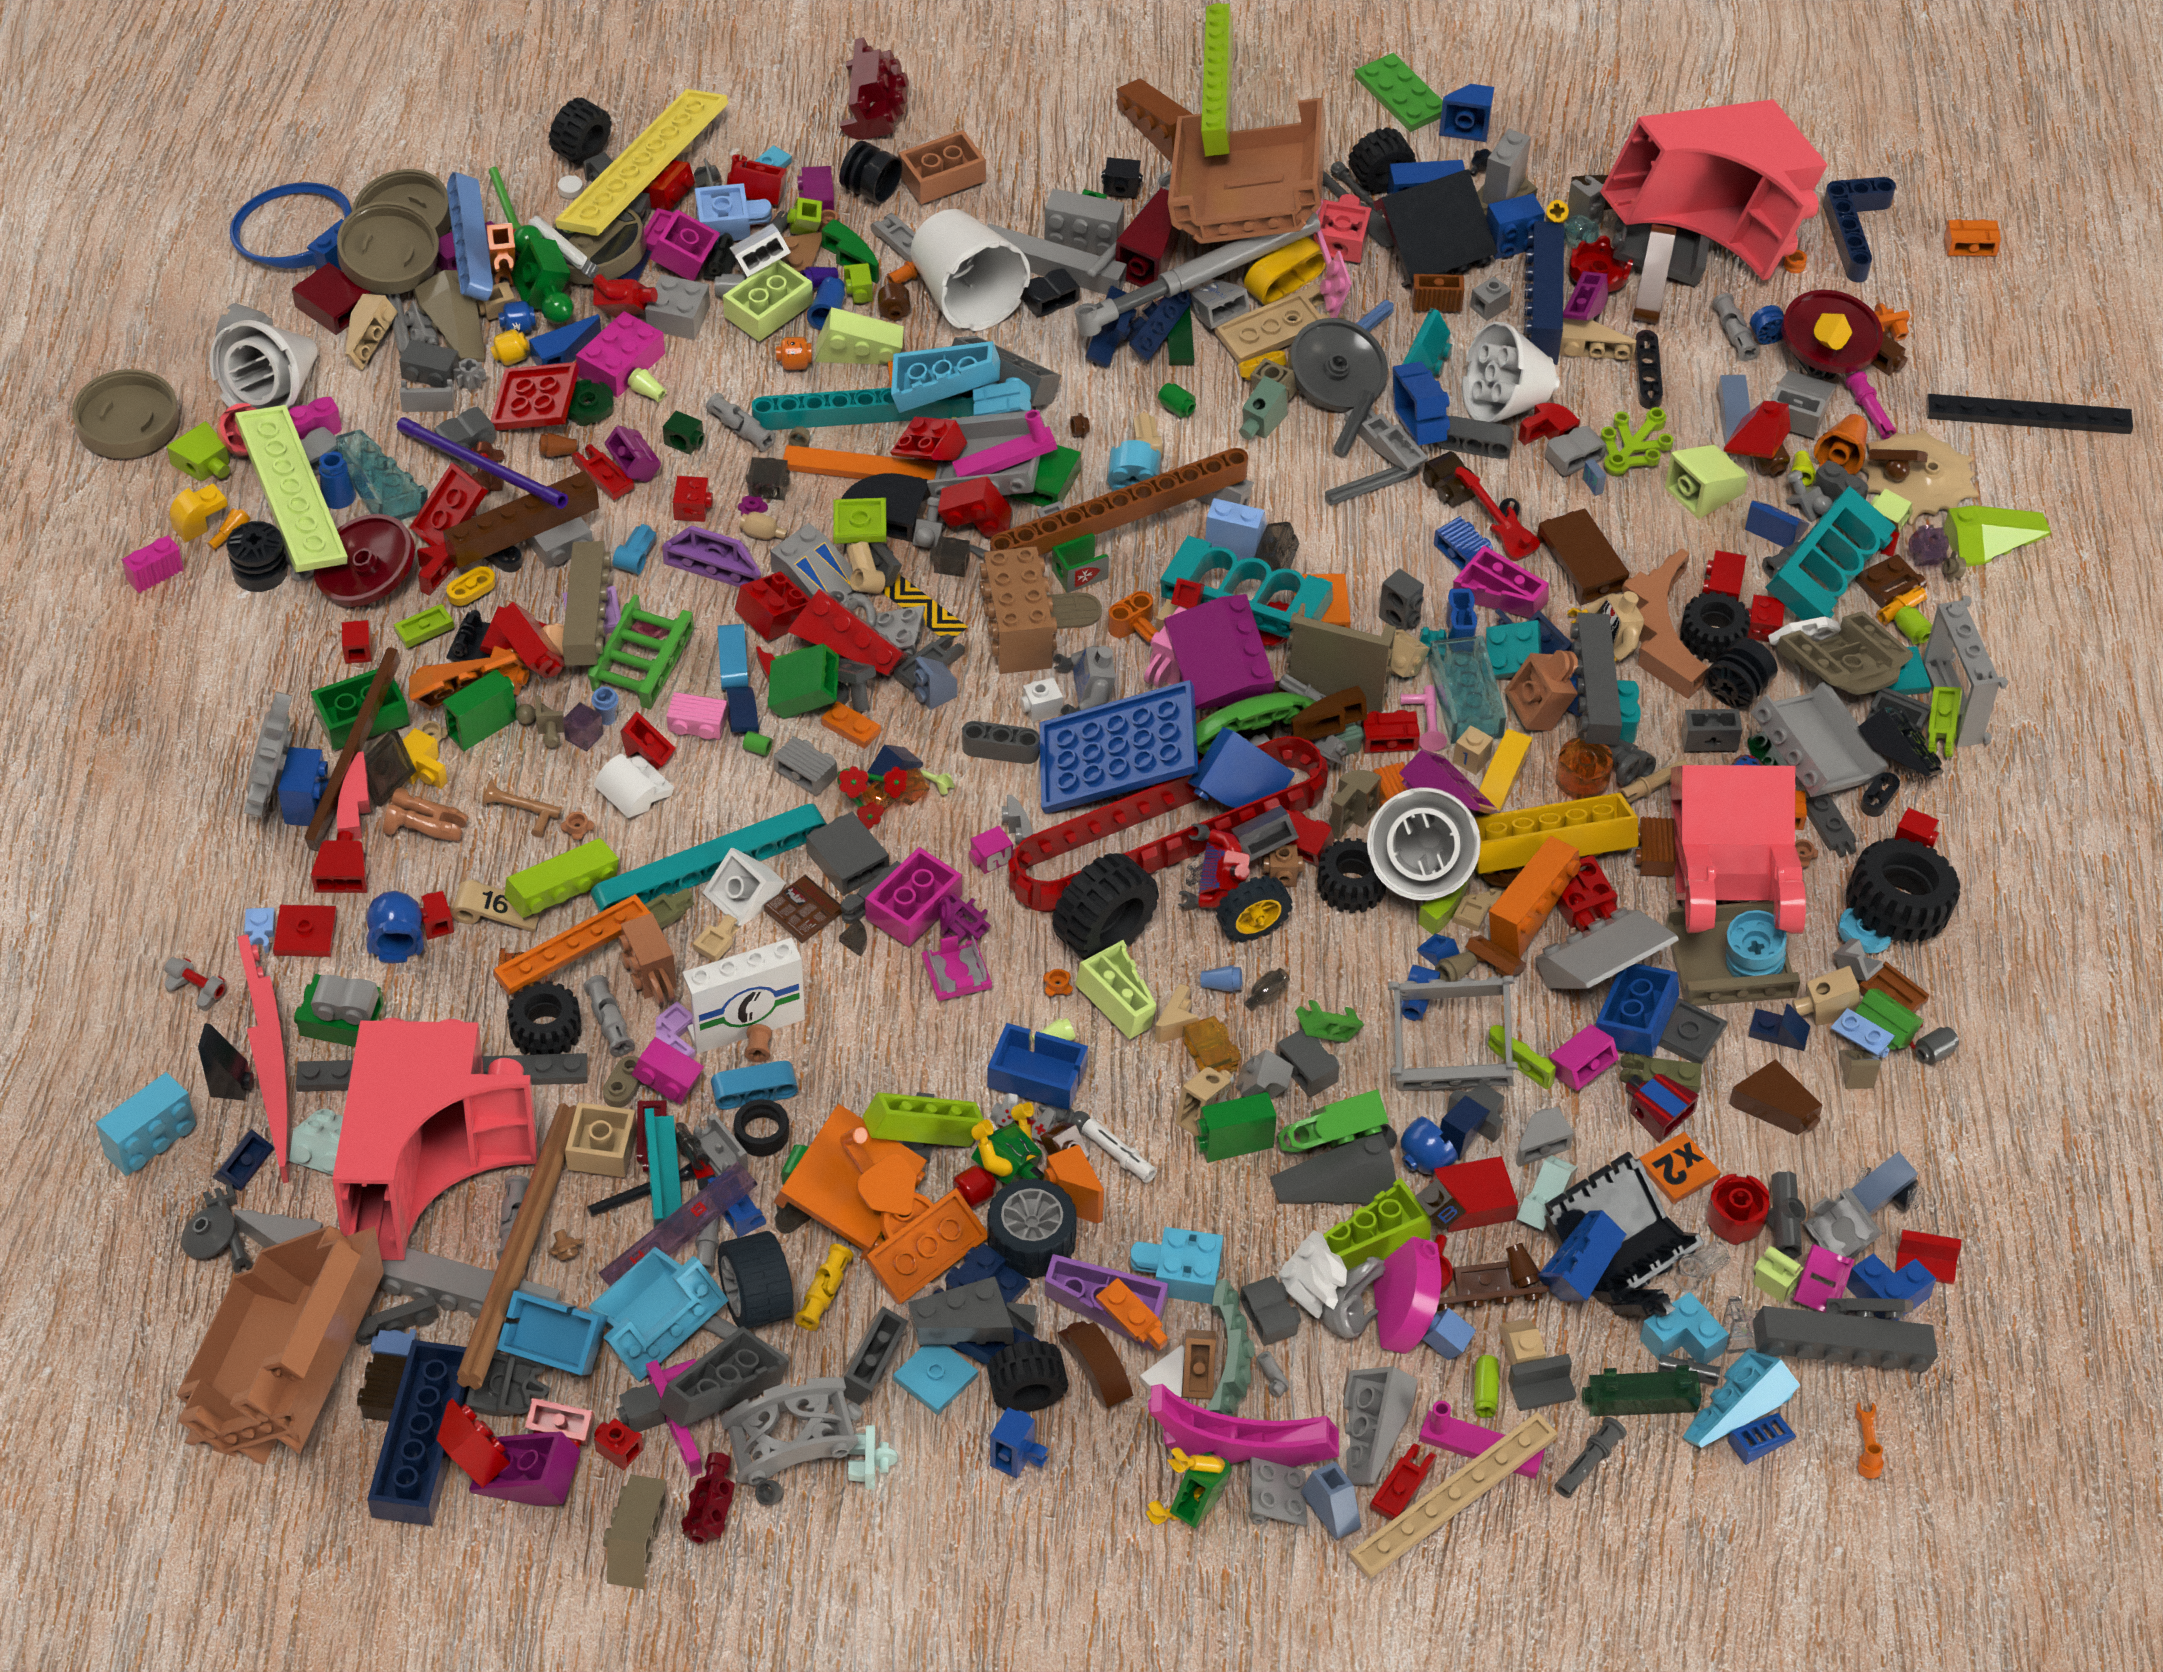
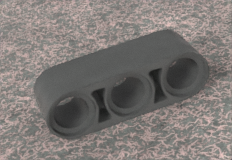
M1448 416L1450 429L1447 430V440L1437 442L1440 447L1446 450L1504 459L1510 455L1514 431L1509 426Z
M970 721L962 727V750L971 757L1031 764L1036 762L1040 756V735L1031 728Z

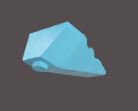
M1749 1348L1727 1370L1724 1375L1727 1381L1721 1390L1715 1389L1710 1395L1713 1402L1708 1408H1704L1698 1413L1683 1435V1438L1686 1442L1702 1448L1781 1406L1791 1399L1793 1392L1800 1384L1781 1359L1765 1353H1758L1756 1350Z

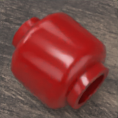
M976 1165L956 1175L952 1182L953 1189H958L971 1209H975L992 1199L994 1188H996L993 1175L985 1168Z

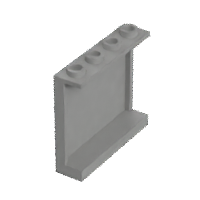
M1028 411L951 418L950 420L957 421L968 442L956 460L1029 434L1030 431L1025 420V414ZM1040 456L991 474L957 477L952 464L956 460H939L935 480H927V485L931 496L940 498L942 488L988 476L1001 495L1030 493L1034 491Z
M1821 682L1810 694L1773 702L1769 695H1765L1751 711V714L1787 764L1795 766V775L1811 797L1873 782L1888 766L1881 754L1869 744L1858 728L1859 724L1827 682Z

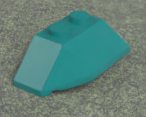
M1430 308L1402 363L1403 365L1422 361L1426 368L1431 370L1434 378L1436 375L1441 374L1444 367L1443 360L1450 357L1453 344L1449 343L1451 332L1438 310Z

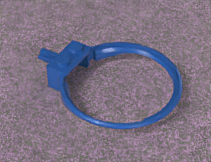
M313 182L291 183L269 189L255 196L238 210L231 222L230 239L233 246L238 252L251 260L285 269L315 265L316 270L329 262L339 270H342L337 258V235L344 221L342 219L307 246L309 251L286 257H265L248 252L240 241V229L248 215L256 208L272 199L288 194L317 193L325 195L338 203L344 213V220L352 212V208L346 196L331 186Z

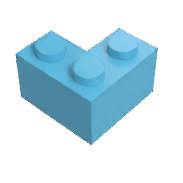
M1691 1292L1673 1302L1672 1305L1676 1309L1668 1315L1660 1317L1654 1314L1644 1320L1640 1340L1658 1360H1660L1661 1354L1667 1356L1681 1346L1696 1362L1708 1364L1725 1352L1729 1333Z

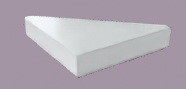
M1180 1345L1141 1374L1139 1381L1150 1392L1151 1386L1163 1383L1175 1395L1181 1397L1185 1347Z

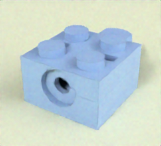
M744 183L695 188L697 219L699 222L720 232L719 237L724 233H729L733 241L744 240L750 236V225L769 223L772 219V207L767 199L746 201Z

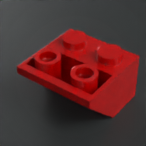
M915 416L890 453L892 456L956 460L968 442L956 420Z
M780 571L740 585L734 610L769 641L788 634L787 630L811 599Z
M452 1398L447 1403L437 1441L447 1454L483 1488L510 1464L503 1454L507 1449L496 1436L491 1438L494 1432L483 1420L479 1421L477 1419L475 1421L478 1416L466 1403L461 1407Z

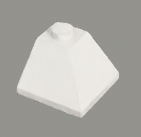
M730 848L702 893L723 913L736 918L737 926H743L764 911V905L781 892L786 882L767 865L735 848Z

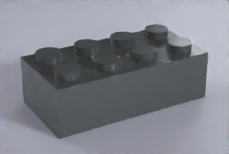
M978 336L955 337L952 346L989 341ZM995 345L1001 360L1000 380L996 381V383H1005L1007 378H1020L1021 381L1031 388V406L1041 407V405L1051 404L1062 375Z

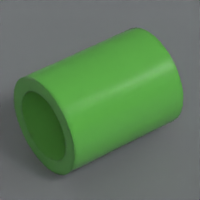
M748 731L743 740V749L768 756L772 748L773 739Z

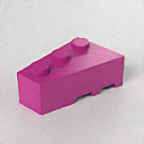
M1485 545L1453 581V589H1471L1475 598L1474 604L1492 609L1500 608L1504 612L1531 618L1538 610H1541L1549 601L1548 582Z

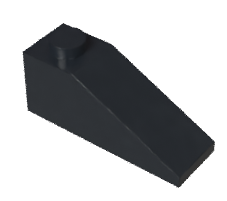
M205 1023L198 1050L210 1097L245 1100L247 1089L251 1090L254 1082V1074L250 1072L247 1060L211 1024Z

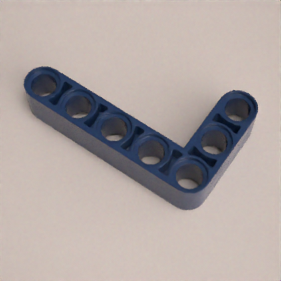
M1874 177L1831 181L1826 187L1823 208L1846 276L1853 282L1860 283L1867 280L1872 262V255L1857 212L1890 208L1896 189V183L1891 178Z

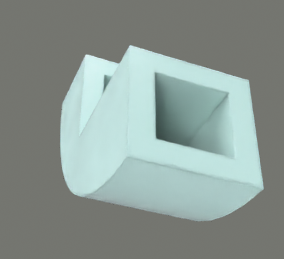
M1553 1155L1544 1160L1534 1188L1524 1198L1516 1219L1543 1231L1548 1226L1544 1218L1548 1214L1545 1203L1561 1193L1566 1195L1565 1191L1569 1189L1578 1167Z

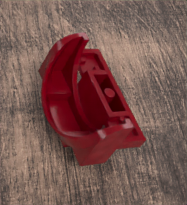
M864 37L855 39L853 59L846 61V68L852 71L848 106L854 117L840 121V128L846 135L858 140H866L894 133V122H897L898 117L904 114L905 104L907 103L906 87L909 86L908 76L905 72H902L901 63L898 58L895 59L891 50L884 52L880 49L873 50L872 46H868Z

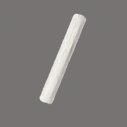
M534 216L533 219H529L528 223L537 227L541 231L543 238L556 240L563 256L575 267L582 269L587 261V256L540 216Z

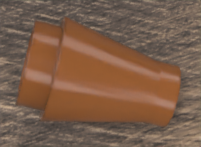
M549 432L546 435L540 434L539 455H545L548 458L573 454L577 451V439Z

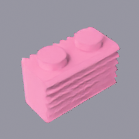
M674 692L667 712L668 731H673L678 735L690 734L691 736H700L704 739H721L728 717L727 700Z

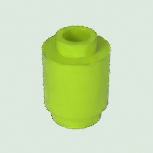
M1907 605L1896 613L1894 620L1897 622L1896 626L1913 644H1922L1929 640L1932 624L1917 608Z

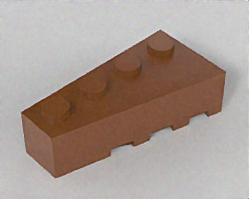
M1141 78L1117 88L1118 99L1116 104L1118 109L1172 164L1177 117L1193 114Z

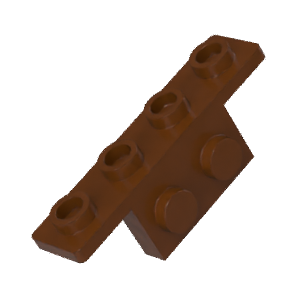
M1508 1261L1454 1267L1453 1275L1456 1296L1439 1298L1437 1312L1444 1311L1447 1308L1454 1310V1304L1466 1303V1308L1484 1306V1301L1495 1300L1496 1305L1513 1303V1297L1524 1296L1525 1301L1543 1299L1542 1294L1550 1292L1549 1285L1517 1289L1516 1283H1512Z

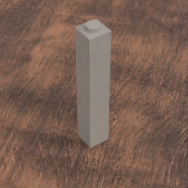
M988 223L987 227L1014 244L1024 253L1029 262L1031 273L1045 276L1052 270L1064 268L1081 288L1107 295L1110 286L1122 290L1126 283L1127 264L1111 260L1095 277L1091 278L1087 275V271L1101 256Z

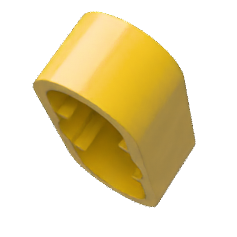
M1307 236L1273 251L1250 268L1244 279V288L1264 305L1287 297L1316 279L1324 270L1326 263L1320 245Z

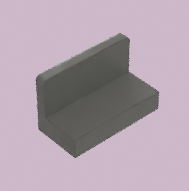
M1569 1353L1511 1365L1508 1383L1519 1411L1576 1399V1392L1570 1378L1572 1361Z

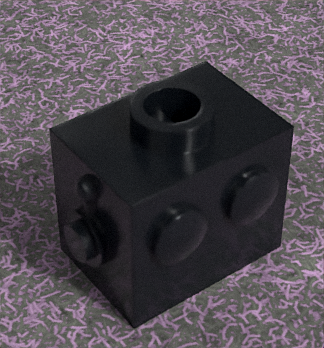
M1107 157L1106 168L1101 173V178H1103L1102 184H1104L1103 194L1137 198L1138 188L1143 181V175L1140 173L1141 160Z

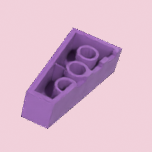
M1055 1254L1052 1255L1044 1280L1045 1296L1153 1351V1346L1147 1340L1144 1343H1141L1139 1340L1136 1342L1097 1303L1096 1295L1116 1278H1119L1161 1322L1168 1300V1283Z

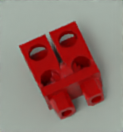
M1593 855L1579 860L1581 867L1586 866V869L1579 870L1556 902L1561 914L1567 919L1569 927L1577 926L1581 932L1588 930V925L1596 921L1595 919L1601 917L1604 921L1611 918V912L1618 909L1616 906L1618 895L1612 890L1610 883Z

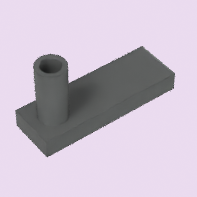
M839 658L838 680L850 683L853 710H867L869 702L866 680L876 676L875 666Z

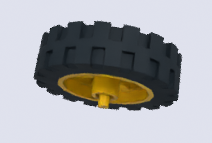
M1262 876L1259 879L1258 877L1251 878L1246 883L1245 881L1238 884L1239 887L1229 890L1227 892L1228 895L1220 900L1221 905L1217 906L1216 918L1226 936L1230 937L1233 941L1238 939L1240 942H1247L1249 939L1251 941L1259 939L1262 935L1265 937L1270 934L1271 930L1278 929L1281 926L1280 923L1286 921L1289 917L1288 912L1292 911L1291 904L1293 902L1282 881H1279L1276 877Z

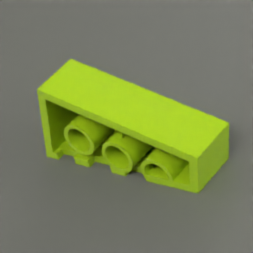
M1400 1177L1393 1183L1392 1188L1386 1192L1381 1191L1374 1197L1373 1202L1365 1208H1358L1353 1212V1216L1346 1222H1339L1324 1233L1323 1236L1330 1251L1339 1255L1346 1269L1349 1270L1366 1262L1367 1258L1371 1256L1385 1260L1413 1236L1430 1240L1431 1217Z

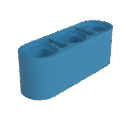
M744 624L717 625L721 689L725 690L726 687H748Z
M776 1061L722 1071L713 1075L710 1081L717 1108L722 1110L740 1108L749 1101L757 1099L783 1100L791 1098L798 1092L793 1065L789 1061Z

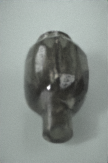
M1282 968L1266 972L1252 986V996L1244 1002L1245 1006L1252 1011L1259 1004L1266 1005L1276 1000L1286 991L1287 983L1290 981L1289 975Z

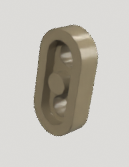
M627 1056L622 1058L604 1084V1101L610 1107L621 1108L628 1105L642 1084L640 1080L632 1076V1072L639 1059L638 1057ZM615 1088L621 1089L619 1091H614Z

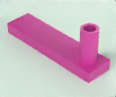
M1038 410L1028 411L1025 414V420L1030 431L1029 434L953 461L952 464L957 477L991 474L1058 449L1050 427H1044Z
M694 1358L661 1370L657 1360L646 1363L647 1380L649 1384L654 1383L660 1399H662L666 1385L694 1364L696 1360ZM665 1415L666 1423L690 1477L701 1474V1457L687 1426L680 1427Z
M1437 1401L1434 1403L1432 1411H1428L1419 1441L1475 1459L1506 1435L1450 1417L1451 1406L1449 1403ZM1545 1448L1513 1472L1536 1479Z

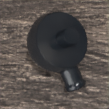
M1482 149L1474 153L1471 161L1473 167L1469 170L1472 176H1476L1478 171L1486 169L1491 151Z

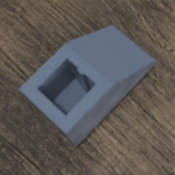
M921 656L915 658L914 677L916 688H914V693L919 702H924L929 710H932L957 697V679L943 662Z
M1335 1461L1312 1471L1301 1493L1334 1539H1340L1359 1530L1361 1522L1354 1486L1338 1463Z

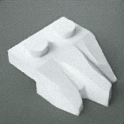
M1313 1230L1306 1240L1300 1244L1293 1256L1283 1265L1279 1275L1286 1287V1291L1291 1297L1319 1319L1324 1303L1333 1310L1335 1309L1338 1302L1335 1289L1338 1286L1343 1287L1346 1285L1347 1269L1341 1257L1330 1251L1323 1234Z

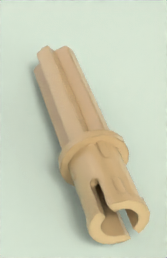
M1679 760L1646 777H1638L1634 783L1618 789L1617 793H1624L1623 797L1628 804L1640 797H1649L1652 791L1671 783L1672 767L1688 764L1686 760Z

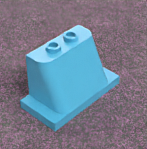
M654 1247L588 1308L592 1311L608 1315L605 1327L610 1331L603 1338L632 1376L640 1382L647 1375L646 1363L657 1360L660 1364L729 1300L699 1259L692 1256L685 1264L680 1265L657 1247Z

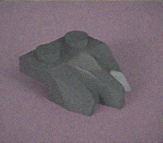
M494 1352L481 1388L474 1390L471 1386H468L465 1403L473 1411L491 1416L517 1415L529 1412L531 1405L529 1398L542 1399L551 1389L537 1381L534 1377L540 1375L546 1366L514 1354L507 1356Z

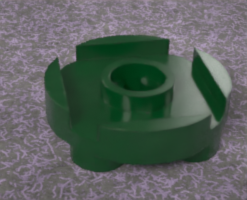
M590 379L576 381L567 416L576 421V424L579 426H587L590 423H595L611 416L614 411L613 392L607 384L600 381V385L592 383ZM587 399H588V401H593V402H591V403H584V400H587Z

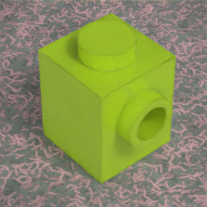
M798 197L793 209L789 208L787 223H791L790 233L799 235L816 233L821 224L822 201Z

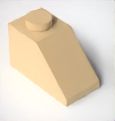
M1523 1319L1498 1324L1510 1367L1511 1365L1546 1358L1539 1329L1531 1321Z

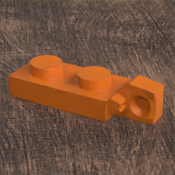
M1116 1278L1096 1295L1097 1303L1136 1342L1139 1340L1141 1343H1144L1147 1340L1158 1352L1168 1344V1337L1160 1329L1163 1327V1324L1159 1318L1119 1278Z

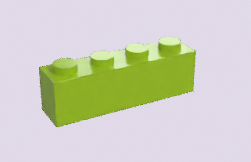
M601 838L595 839L506 877L504 897L522 918L537 914L545 908L562 903L566 899L580 893H585L596 884L617 876L619 858Z
M881 1092L876 1093L862 1116L871 1138L970 1147L975 1140L971 1134L972 1128L978 1122L984 1120L976 1102Z

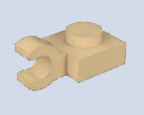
M727 914L717 928L709 924L693 942V950L714 962L718 961L733 944L732 937L739 929L734 925L737 919Z

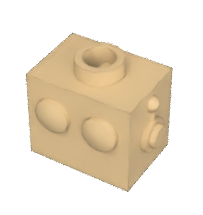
M1396 630L1391 673L1402 677L1417 676L1430 648L1404 630Z

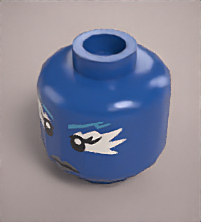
M526 301L505 303L503 312L498 313L500 328L505 327L506 331L516 329L519 333L528 334L531 332L532 327L536 326L534 308L529 306Z

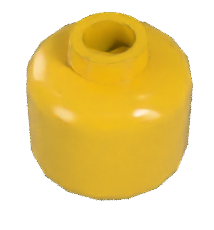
M510 329L496 335L493 341L494 346L490 347L495 361L501 360L505 366L525 360L527 352L530 351L524 333H519L516 329Z

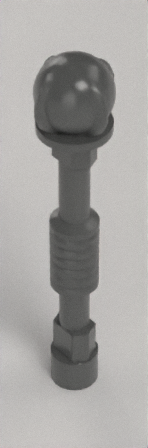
M1341 161L1333 163L1331 173L1338 180L1347 182L1353 188L1352 190L1362 201H1366L1370 205L1369 207L1376 211L1373 204L1375 200L1370 197V194L1359 183L1357 184L1350 177L1349 169ZM1382 210L1377 211V213L1383 215Z

